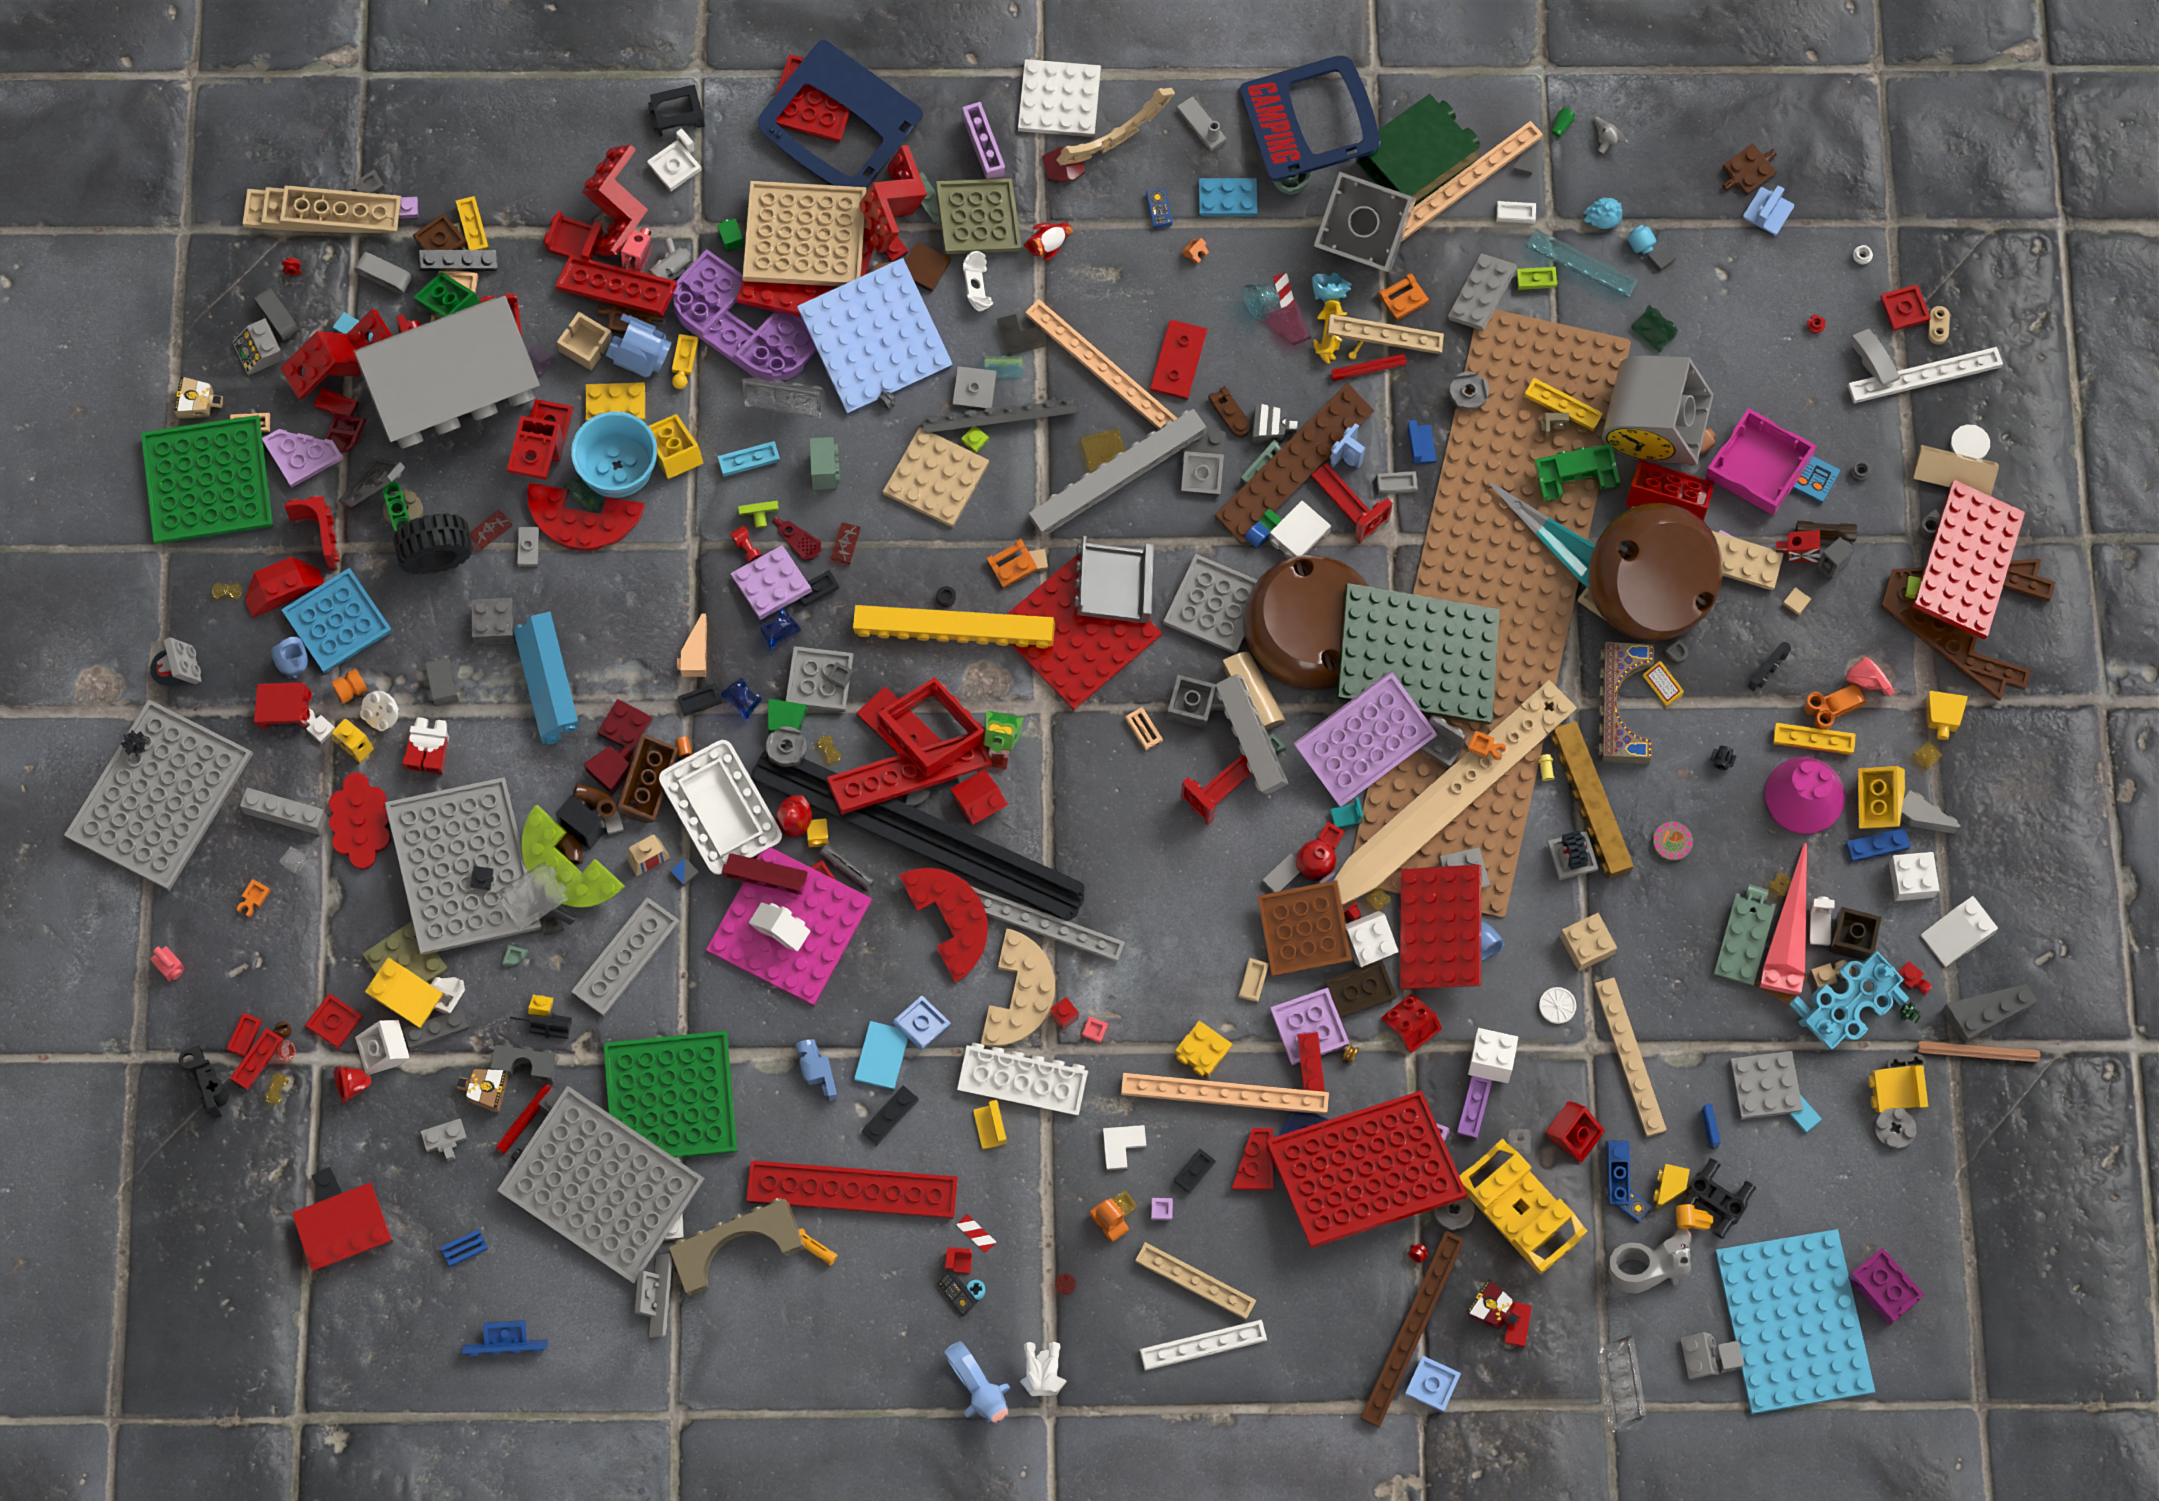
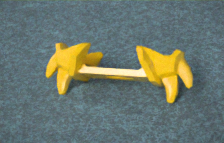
M1337 300L1325 302L1323 310L1317 317V319H1325L1322 343L1319 344L1316 339L1313 340L1316 354H1319L1327 364L1330 363V360L1336 359L1333 352L1339 349L1342 339L1336 335H1327L1330 314L1338 316L1347 315V312H1343L1341 303Z

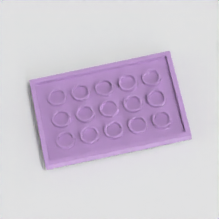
M1389 671L1297 740L1294 745L1337 804L1342 807L1437 736V733L1393 672Z

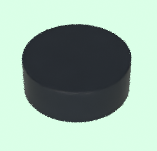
M949 586L941 587L936 593L938 604L942 607L952 606L956 601L955 590Z

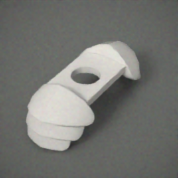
M974 251L967 255L964 260L963 271L968 300L974 309L980 312L989 308L993 302L991 297L985 296L982 273L987 271L986 256L979 251ZM971 280L978 282V289L972 287Z

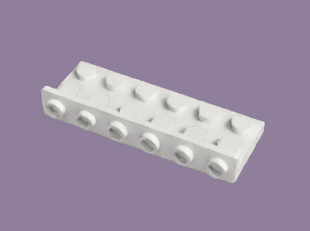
M972 1043V1046L967 1045L957 1090L1079 1116L1088 1071L1084 1070L1085 1066L1078 1064L1068 1067L1064 1066L1065 1062L1053 1060L1052 1063L1044 1062V1057L1033 1055L1032 1059L1025 1058L1024 1053L1012 1051L1011 1055L1004 1053V1049L992 1047V1050L984 1049L982 1044Z

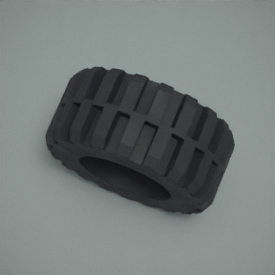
M438 513L430 516L425 515L421 518L417 517L400 526L393 536L399 566L406 572H412L413 574H433L439 571H447L450 568H456L459 564L465 563L473 552L468 523L462 517L455 514Z

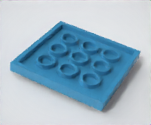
M350 568L281 609L324 674L392 632V629Z

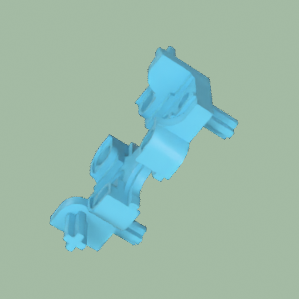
M1875 951L1863 963L1858 961L1846 962L1837 969L1847 981L1848 987L1845 993L1837 994L1829 985L1825 984L1812 994L1811 1003L1814 1008L1810 1009L1798 995L1789 1003L1802 1017L1798 1023L1802 1027H1808L1829 1050H1832L1843 1038L1855 1040L1867 1032V1026L1859 1017L1863 1007H1871L1876 1014L1882 1017L1892 1007L1893 999L1900 1006L1909 999L1898 986L1904 979L1878 951ZM1851 966H1853L1856 969V975L1854 977H1852L1849 974V968ZM1866 980L1873 984V989L1870 992H1866L1863 989V983ZM1822 994L1826 995L1827 997V1003L1825 1005H1823L1820 1002V997ZM1879 996H1881L1884 1000V1004L1882 1007L1878 1006L1877 1004V998ZM1838 1008L1844 1012L1842 1020H1837L1834 1017V1012ZM1850 1024H1852L1855 1027V1033L1853 1035L1849 1034L1848 1027Z

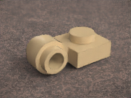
M1842 960L1835 963L1834 969L1831 963L1811 969L1810 972L1817 989L1825 984L1829 986L1837 984L1836 977H1840L1841 980L1845 979L1837 969L1847 961ZM1850 967V968H1849V974L1852 976V973H1851V972H1852L1853 970H1852V968Z

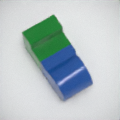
M1268 509L1264 516L1247 532L1246 540L1256 549L1269 540L1270 532L1282 519L1272 510Z

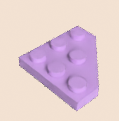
M281 429L262 438L263 443L291 488L343 460L341 453L332 440L316 439L314 436L300 433L293 434Z

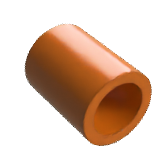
M688 737L677 738L675 745L679 748L677 752L679 759L691 756L692 751Z

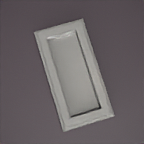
M1416 471L1376 475L1378 495L1418 491Z
M1289 854L1262 880L1273 893L1282 891L1301 873L1296 868V857L1293 854Z

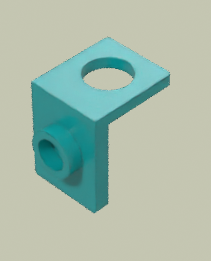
M1359 797L1355 798L1354 804L1331 809L1335 826L1342 828L1362 823L1363 812Z

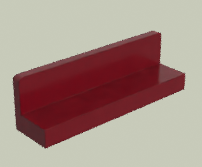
M732 853L729 854L727 863L722 868L723 877L798 895L803 894L808 872Z

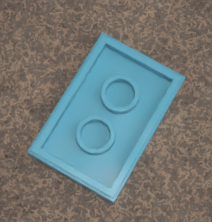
M870 1021L854 1081L895 1090L909 1038L897 1027Z

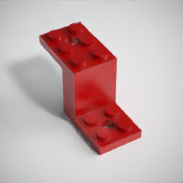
M632 145L610 148L605 155V160L597 165L595 174L585 182V188L582 190V193L614 221L608 226L606 235L596 244L597 248L594 250V253L599 257L616 255L648 211L645 206L615 180L636 150Z
M902 145L887 166L888 173L893 181L873 183L859 203L860 210L863 212L866 220V226L870 230L873 244L876 246L878 253L885 252L899 233L894 217L913 215L927 195L908 145Z
M371 309L347 334L316 331L280 369L298 399H304L327 375L358 377L361 371L353 351L392 337V334L378 311ZM372 332L373 336L372 341L370 342L369 334ZM303 367L306 368L304 376L302 375Z
M538 399L534 400L531 416L520 417L507 467L508 473L547 480L551 461H561L574 410L573 406ZM553 418L555 422L547 421L546 419ZM526 456L534 457L536 459L529 461L526 459Z

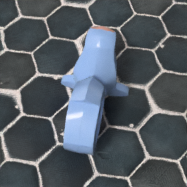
M961 1341L945 1350L944 1355L972 1395L971 1405L964 1412L965 1416L968 1418L978 1412L985 1421H992L994 1423H998L1007 1417L1008 1406L1003 1394L1010 1390V1386L1008 1384L998 1386L989 1383L979 1365Z

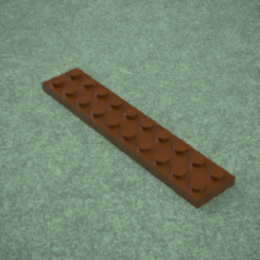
M1346 383L1214 517L1242 544L1246 540L1247 532L1264 516V513L1268 509L1274 512L1332 454L1331 449L1337 441L1341 442L1348 427L1352 428L1355 423L1360 426L1374 410L1349 383Z

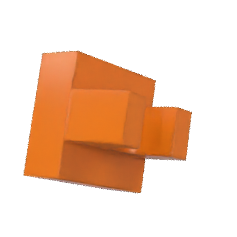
M1202 238L1193 239L1181 251L1186 258H1190L1195 263L1201 261L1198 257V252H1201L1202 255H1207L1209 252L1205 246L1206 242Z

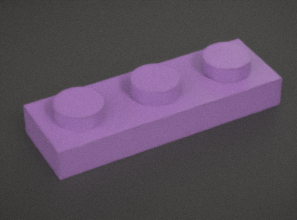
M1476 1076L1471 1077L1457 1135L1477 1140L1492 1080Z

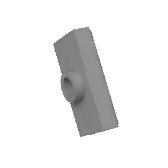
M519 527L518 567H538L539 527Z

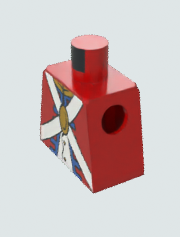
M1820 530L1788 533V541H1776V553H1788V561L1819 563Z

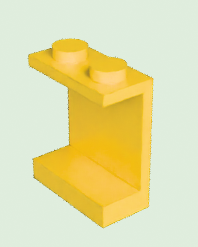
M1923 1065L1870 1071L1871 1075L1868 1076V1084L1873 1091V1096H1871L1870 1100L1872 1108H1875V1112H1884L1890 1108L1928 1107Z

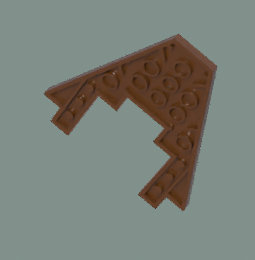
M2041 559L2010 561L2002 588L2050 602L2056 582L2037 576ZM1925 567L1892 569L1882 601V609L1996 700L2001 701L2005 685L2025 690L2031 670L1973 652L1977 636L1912 607L1915 599L1905 597L1907 579L1909 576L1921 578Z

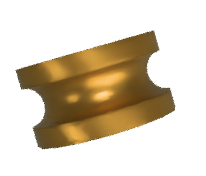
M1350 1043L1342 1060H1348L1349 1064H1352L1359 1047L1354 1048Z

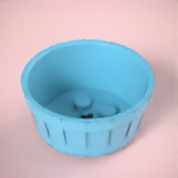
M613 411L596 415L580 427L574 437L575 439H573L571 456L578 475L591 489L603 496L619 498L636 493L648 482L656 463L657 443L652 430L644 421L629 413ZM618 460L621 461L622 469L614 470L612 463H617Z

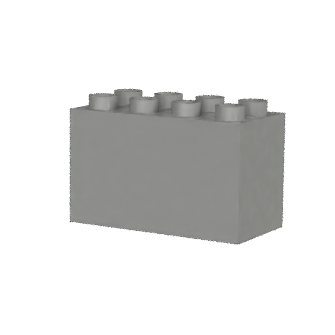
M498 296L353 351L386 437L390 442L397 440L401 449L424 441L420 431L434 426L436 433L440 435L461 427L458 416L471 412L473 419H476V421L496 414L498 410L495 402L508 398L510 405L513 406L533 400L535 396L532 388L540 386L506 296Z

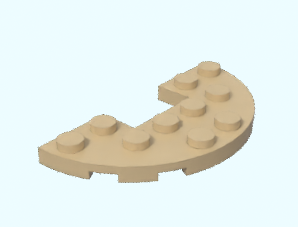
M1006 929L998 969L1017 973L1010 1009L989 1005L981 1041L984 1047H1004L1028 1038L1044 1023L1054 1001L1055 978L1049 959L1033 940L1011 929Z

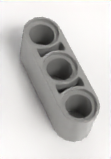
M367 252L363 253L354 268L362 277L398 294H403L413 279V276L406 270Z

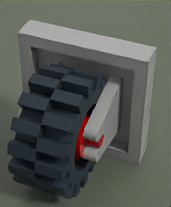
M1587 831L1562 834L1561 838L1548 841L1547 844L1559 880L1598 871L1599 868Z

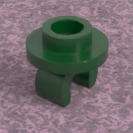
M1913 1002L1905 1003L1899 1012L1901 1020L1905 1021L1909 1018L1914 1023H1917L1921 1018L1919 1015L1920 1011L1914 1008L1915 1004Z

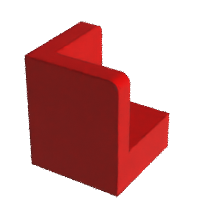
M947 1247L945 1272L953 1270L955 1273L970 1274L972 1249Z

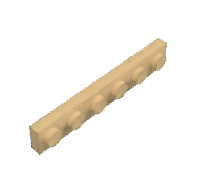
M1330 314L1328 319L1327 335L1330 336L1336 335L1347 339L1435 354L1442 353L1443 333Z
M1146 1242L1135 1260L1136 1263L1247 1320L1256 1303L1255 1299Z

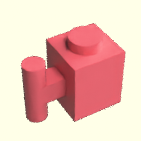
M158 946L153 950L155 955L150 960L168 982L172 979L176 980L182 975L185 969L184 966L167 946L163 949Z

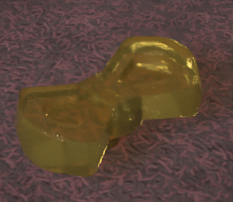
M216 582L212 586V594L216 599L223 595H230L234 599H238L242 594V588L238 583L223 585Z
M829 735L821 736L817 746L825 749L827 753L826 761L828 763L838 762L842 753L835 749L832 737Z
M282 1073L272 1076L273 1084H271L270 1090L265 1095L270 1103L275 1104L282 1101L280 1092L282 1087L289 1082V1079Z

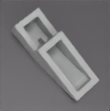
M1870 329L1852 335V348L1862 357L1863 366L1882 386L1900 380V376L1888 353Z

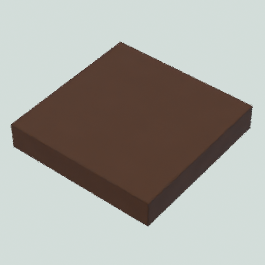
M444 213L413 234V238L423 250H459L467 244L466 239Z
M916 242L905 263L915 284L933 292L950 264L951 258Z

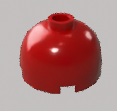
M1310 840L1298 850L1295 859L1296 868L1298 871L1300 870L1304 878L1311 881H1320L1334 871L1337 861L1336 852L1325 841Z

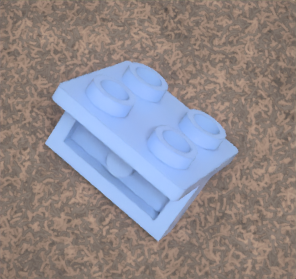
M1779 185L1775 191H1769L1761 187L1744 213L1743 218L1771 234L1777 235L1793 210L1794 204L1782 198L1784 188Z
M1356 423L1352 428L1348 427L1341 442L1337 441L1333 445L1330 467L1334 468L1342 458L1350 466L1354 465L1356 468H1359L1362 465L1365 447L1356 441L1359 425Z

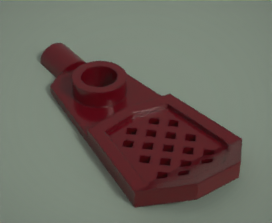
M779 517L773 519L772 523L778 527V533L803 560L814 559L821 552L820 540L790 521L783 522ZM787 528H791L793 530L791 533L785 532Z

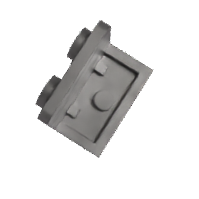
M1432 716L1429 724L1437 733V736L1418 750L1450 769L1463 749L1466 736L1461 729L1451 727L1443 718Z

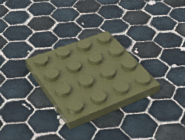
M1012 178L936 181L935 188L944 254H967L974 251L981 253L1021 251Z

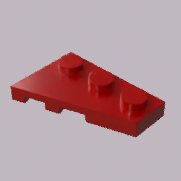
M1252 1128L1232 1190H1273V1158L1266 1144L1267 1139L1273 1138V1128Z

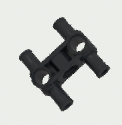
M1710 1158L1702 1172H1698L1686 1189V1196L1680 1205L1690 1204L1695 1206L1696 1202H1700L1720 1215L1722 1218L1712 1233L1718 1238L1724 1239L1731 1226L1738 1223L1747 1209V1201L1756 1190V1187L1752 1183L1745 1181L1737 1195L1730 1193L1712 1181L1721 1164L1715 1159ZM1695 1183H1700V1184H1702L1703 1187H1704V1190H1703V1191H1698V1190H1696L1695 1187H1694V1184H1695ZM1729 1207H1737L1739 1209V1213L1733 1214L1730 1211Z

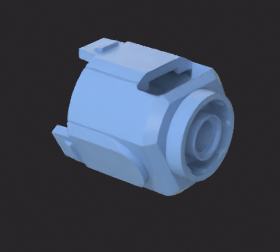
M622 314L620 320L629 323L624 338L613 337L605 356L613 359L614 365L645 378L651 376L652 371L659 373L672 342L667 341L666 335L656 330L655 326L636 319L631 315Z

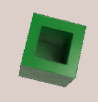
M727 219L717 224L718 233L726 253L744 247L743 237L736 219Z

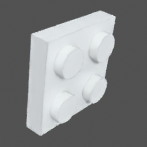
M679 140L647 161L648 166L670 191H673L701 171V166Z

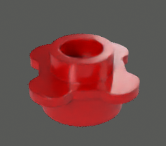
M290 257L282 261L285 274L298 276L302 274L300 270L301 262L298 259Z

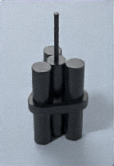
M550 1012L547 1017L531 1015L530 1020L510 1017V1019L530 1022L529 1033L545 1035V1038H550V1036L563 1039L569 1038V1030L572 1024L571 1017L555 1015L553 1012Z

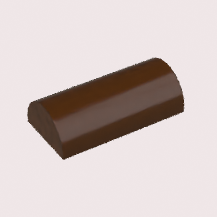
M640 734L617 804L616 811L643 823L655 822L664 795V789L660 784L659 777L663 770L674 764L678 747L646 734Z

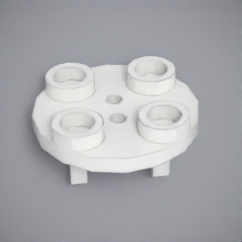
M373 691L363 699L360 716L371 727L384 731L396 723L399 708L389 694L383 691Z

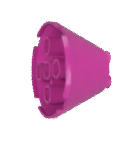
M1796 757L1782 762L1771 772L1765 785V803L1773 819L1791 832L1815 834L1829 828L1838 820L1845 805V789L1839 775L1829 765L1815 758Z

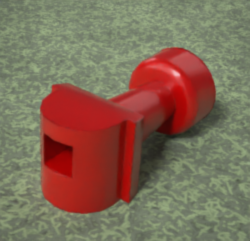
M744 525L730 533L735 545L738 548L742 546L746 551L745 558L749 563L762 556L758 548H753L749 541L748 530Z

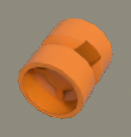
M356 668L347 672L345 678L340 676L331 681L335 692L343 704L352 700L354 694L359 696L368 691Z

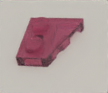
M1297 302L1262 316L1265 323L1292 345L1311 339Z

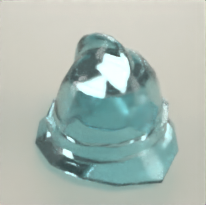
M1247 284L1241 289L1246 308L1255 320L1263 321L1267 317L1269 310L1280 302L1278 292L1269 285Z

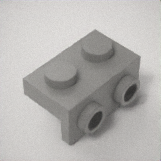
M1701 1332L1681 1338L1689 1379L1693 1380L1720 1374V1362L1715 1354L1716 1342L1711 1334Z

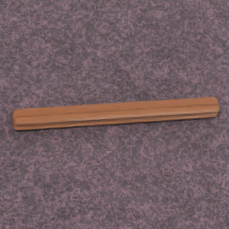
M1919 1041L1917 1044V1052L1923 1054L2039 1062L2040 1060L2039 1050Z

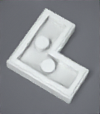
M1145 1126L1103 1128L1106 1169H1127L1126 1149L1146 1147Z

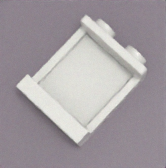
M1301 501L1270 532L1269 540L1275 549H1280L1285 553L1284 555L1287 559L1305 555L1322 537L1325 538L1330 533L1331 525L1306 503Z

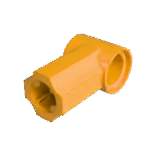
M1690 1204L1676 1206L1678 1229H1710L1713 1223V1216L1707 1211L1697 1210L1694 1208V1205Z

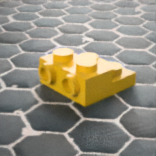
M1198 1021L1189 1035H1186L1175 1050V1055L1182 1064L1186 1065L1188 1063L1191 1065L1195 1073L1209 1078L1232 1047V1043L1201 1021Z

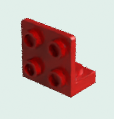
M1410 994L1381 1017L1382 1021L1401 1037L1406 1050L1410 1053L1414 1052L1442 1030L1436 1013L1413 994Z

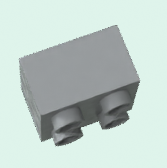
M1339 172L1314 246L1391 272L1416 198Z

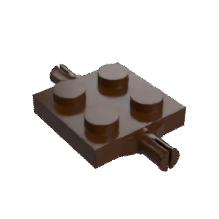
M1752 143L1723 164L1722 167L1729 175L1730 180L1722 184V188L1728 191L1735 185L1746 196L1776 175L1777 171L1769 162L1770 159L1777 155L1776 151L1774 152V149H1771L1766 154H1763Z
M611 304L610 308L598 306V315L609 316L608 329L615 333L625 334L629 323L620 320L622 314L631 315L648 324H651L652 321L664 322V314L663 316H658Z

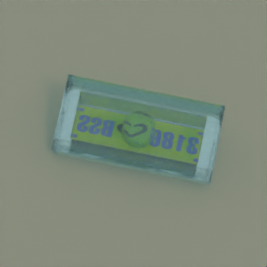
M984 356V370L997 371L996 378L1023 377V356Z

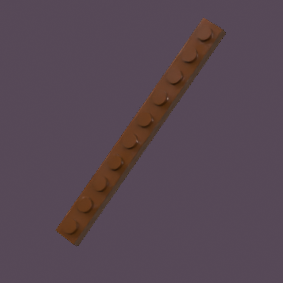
M1445 1231L1361 1416V1420L1380 1428L1465 1239Z

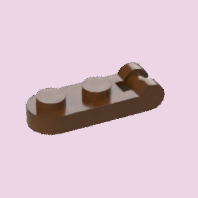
M1223 386L1219 389V392L1208 395L1210 403L1231 433L1241 438L1247 436L1250 432V422L1230 395L1229 390ZM1224 398L1226 402L1221 405L1219 400Z

